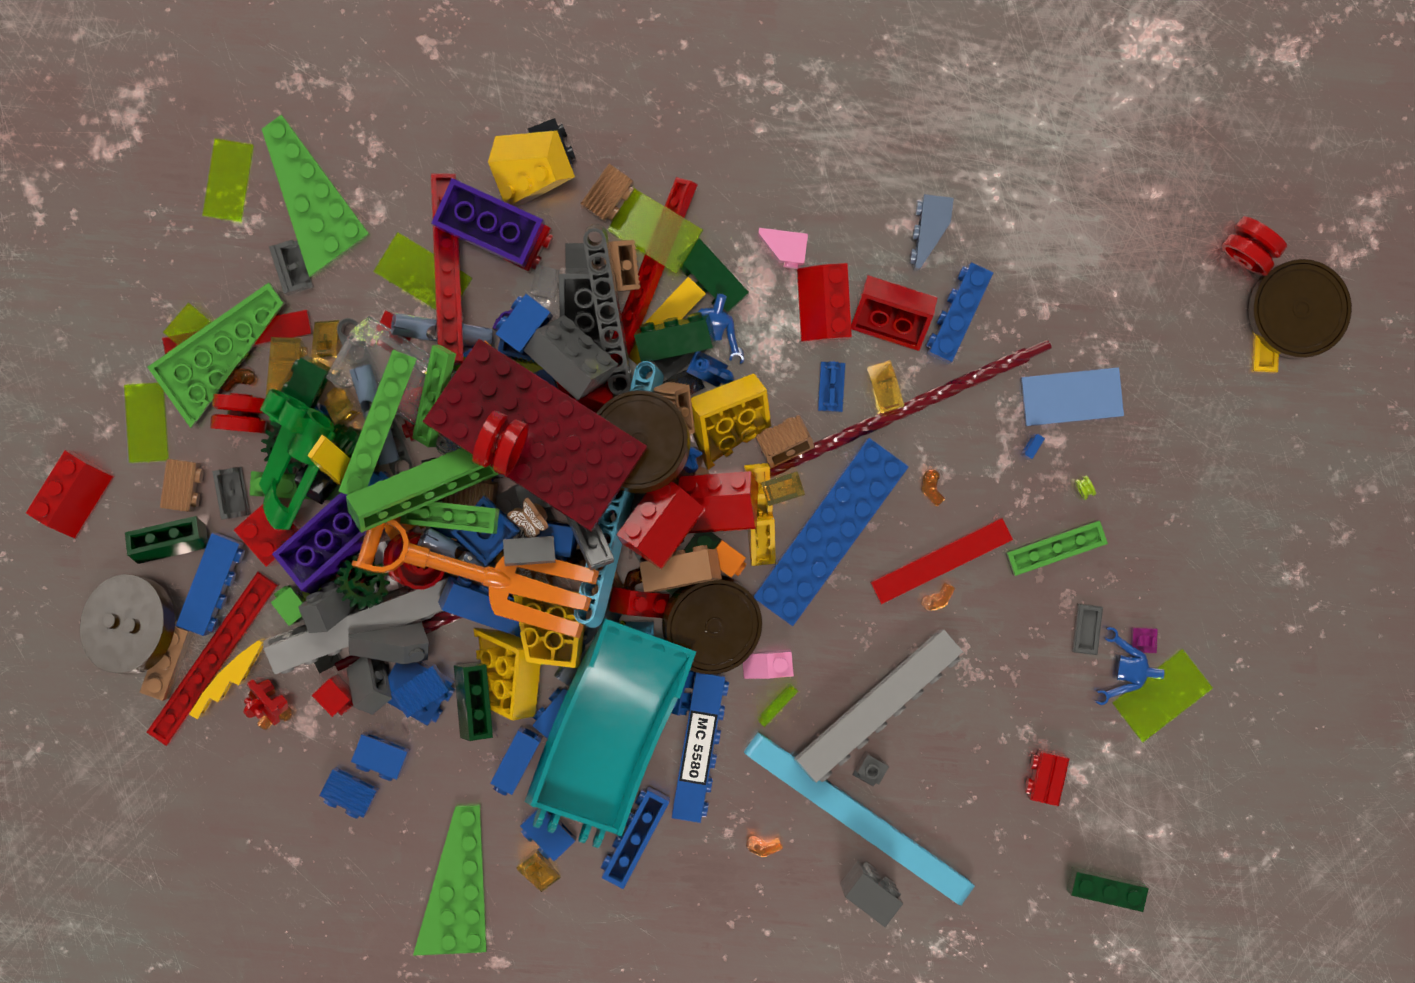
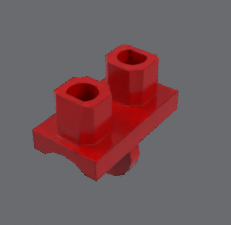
M253 679L247 682L250 692L248 694L249 697L244 700L246 704L243 711L248 718L256 716L258 719L265 715L273 726L280 722L279 715L288 709L287 700L283 695H279L272 700L269 698V696L275 693V688L269 679L258 684Z

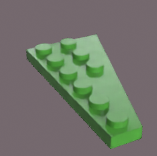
M280 115L263 127L262 132L308 275L311 278L370 234L286 119Z
M271 283L261 287L147 367L190 428H193L213 401V394L219 393L284 305V301Z
M481 804L455 806L413 956L487 952Z

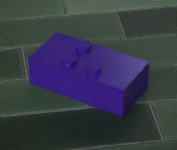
M451 178L431 224L444 232L525 268L545 222L535 215Z
M338 494L272 554L301 591L309 594L315 593L321 588V585L336 574L339 568H343L341 564L346 560L350 562V558L360 553L366 531L361 533L349 514L346 501L347 494Z

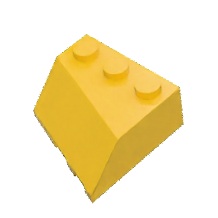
M557 130L495 136L488 163L504 202L513 206L526 204L575 177Z
M754 373L691 398L695 428L693 436L699 451L702 452L701 456L707 470L714 467L715 464L713 462L723 455L728 457L734 453L732 449L742 442L748 443L764 429L771 427L767 389Z
M513 595L515 603L579 623L574 617V608ZM519 622L526 662L571 668L579 667L585 625L583 626L580 638Z
M473 628L474 637H478L480 649L476 650V658L481 663L487 665L490 709L512 721L534 717L541 664L526 662L520 637L500 630Z

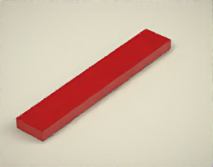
M308 310L275 316L253 346L312 335ZM198 331L162 338L165 354Z
M1000 518L870 583L880 604H883L1012 541L1013 538L1003 518Z

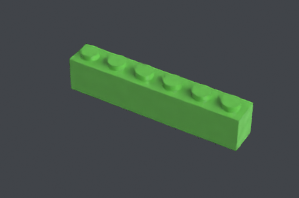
M394 349L392 350L339 487V492L349 495L354 491L368 487L417 358Z
M460 448L431 461H426L407 471H402L388 479L378 481L364 489L354 491L346 496L348 512L362 533L498 475V473L490 466L485 468L473 463V455Z

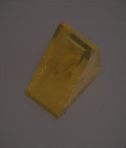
M339 320L314 322L312 358L317 360L342 358L341 340L337 332Z
M891 361L868 367L867 370L881 414L905 407Z
M798 471L761 483L768 506L805 495Z
M538 848L520 860L516 867L541 892L561 878L550 861L538 851Z

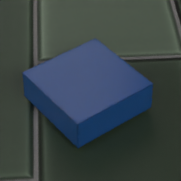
M1039 434L1032 435L1021 453L1022 456L1027 459H1033L1045 438Z

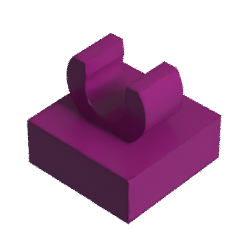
M1131 627V645L1143 653H1157L1158 629Z

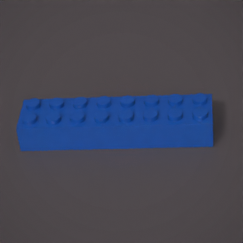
M867 438L752 596L791 626H794L909 466L872 439Z

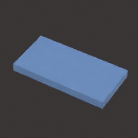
M1119 367L1021 377L1025 426L1124 416Z

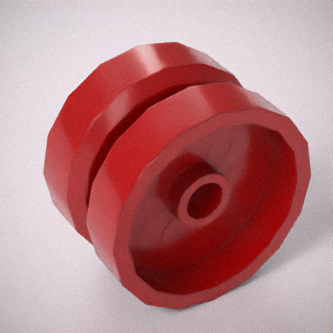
M1243 216L1234 227L1236 234H1231L1221 245L1222 249L1241 266L1258 275L1267 276L1274 267L1272 258L1281 257L1287 248V243L1268 226L1253 218Z
M230 393L229 395L213 394L212 406L215 409L228 410L227 415H212L210 428L265 434L267 421L263 418L251 417V413L264 414L260 411V408L265 399L238 393Z
M492 411L477 438L472 456L473 463L485 468L493 463L495 472L504 476L510 475L523 451L529 425L517 419L509 423L507 415L498 411Z
M406 531L409 543L418 545L421 533ZM397 534L389 541L384 551V566L391 565L399 559L404 543L401 534ZM404 562L396 570L388 572V575L392 580L412 589L424 590L433 587L439 582L445 572L426 566L422 568Z

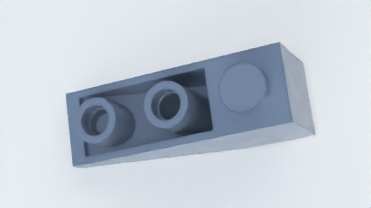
M924 194L922 200L917 201L916 215H920L919 225H914L913 239L917 240L916 249H912L910 255V264H914L913 270L918 271L951 223L954 198Z

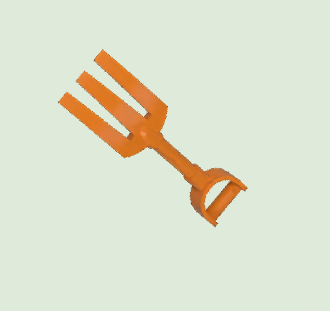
M390 520L367 530L357 561H352V566L374 573L394 571L405 562L425 568V566L480 582L483 586L489 587V600L494 615L580 638L584 625L508 600L509 594L588 611L592 598L516 574L517 567L595 585L599 575V571L595 569L590 571L587 567L556 559V563L505 566L503 556L495 568L490 566L482 567L431 552L429 548L409 543L406 531L395 520ZM389 524L402 535L404 541L403 551L399 559L391 565L384 567L372 566L384 526Z

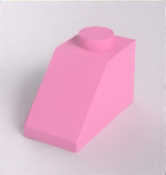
M759 228V238L779 263H784L785 268L798 269L799 265H804L808 234Z
M791 650L752 653L742 663L744 679H770L794 676Z

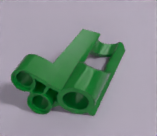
M271 388L260 411L268 415L270 421L277 422L282 426L259 485L265 494L263 507L267 520L274 529L289 530L319 470L307 455L321 435L332 442L336 434L333 432L335 429L333 423L323 413L309 408L302 401L286 393ZM291 457L309 466L287 508L278 499L276 488Z

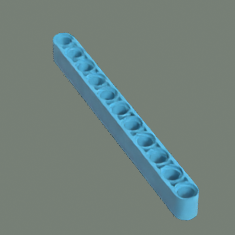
M649 361L639 363L634 371L630 391L654 392L653 389L663 384L664 376L662 371ZM653 371L652 376L646 379L647 373ZM623 491L619 498L616 499L615 496L598 522L605 539L611 538L608 546L613 554L614 563L605 565L599 571L596 582L598 592L592 596V589L596 586L595 584L581 582L578 594L592 598L588 611L592 609V616L586 620V613L588 611L574 609V617L579 623L590 628H596L603 622L622 548V543L616 534L630 516L635 493ZM617 513L615 521L610 523L611 516Z
M757 732L745 749L744 753L752 760L961 906L975 887L963 875L828 780L824 782L819 780L817 783L812 781L794 760V756L761 733Z

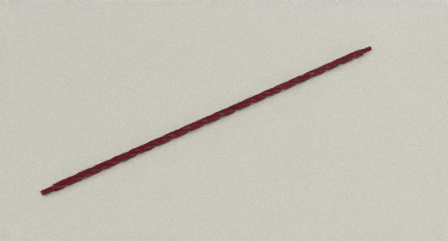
M1046 340L1028 349L1022 348L1012 355L1002 357L976 371L951 380L943 386L918 395L908 402L896 405L837 434L821 439L814 443L815 448L770 468V478L782 474L792 467L815 459L825 452L846 445L860 436L888 426L895 420L903 419L925 409L931 404L941 402L960 393L964 389L983 383L999 373L1030 361V358L1052 349L1049 340ZM610 537L606 539L608 545L611 541ZM581 549L576 550L575 556L568 557L567 561L564 562L577 563L576 554L582 552ZM441 611L433 617L422 621L425 633L428 634L443 625L450 624L463 617ZM350 655L334 664L337 671H341L351 666L360 657Z

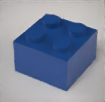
M527 294L523 298L519 296L511 306L513 309L512 313L508 318L503 316L495 327L498 329L496 335L523 356L525 354L524 349L535 331L548 324L553 318L550 311Z

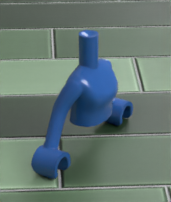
M717 294L713 308H701L698 312H701L702 315L709 314L715 340H722L723 332L727 327V337L731 349L729 360L731 361L734 355H740L741 364L744 361V351L737 346L733 318L723 311L727 296Z
M1114 627L1106 629L1115 631V637L1105 639L1109 642L1114 641L1129 654L1135 656H1120L1117 680L1128 681L1132 684H1126L1107 692L1105 690H1098V693L1106 695L1105 701H1095L1099 705L1106 704L1112 697L1140 689L1148 677L1164 678L1165 670L1150 668L1147 656L1119 637Z

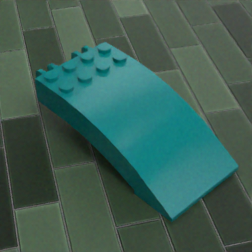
M604 618L562 702L524 802L538 808L533 821V827L539 828L542 825L546 811L552 813L547 826L548 832H555L560 817L563 816L583 823L578 841L581 843H585L588 839L592 826L597 828L593 838V847H600L606 831L622 836L651 756L678 698L680 699L696 651Z

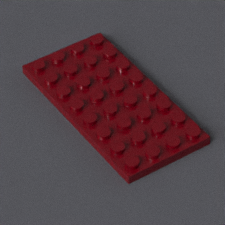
M478 339L422 421L472 455L479 433L492 411H498L507 415L509 423L515 419L527 423L529 431L523 451L513 471L506 477L590 532L593 531L648 448L639 440L481 339Z

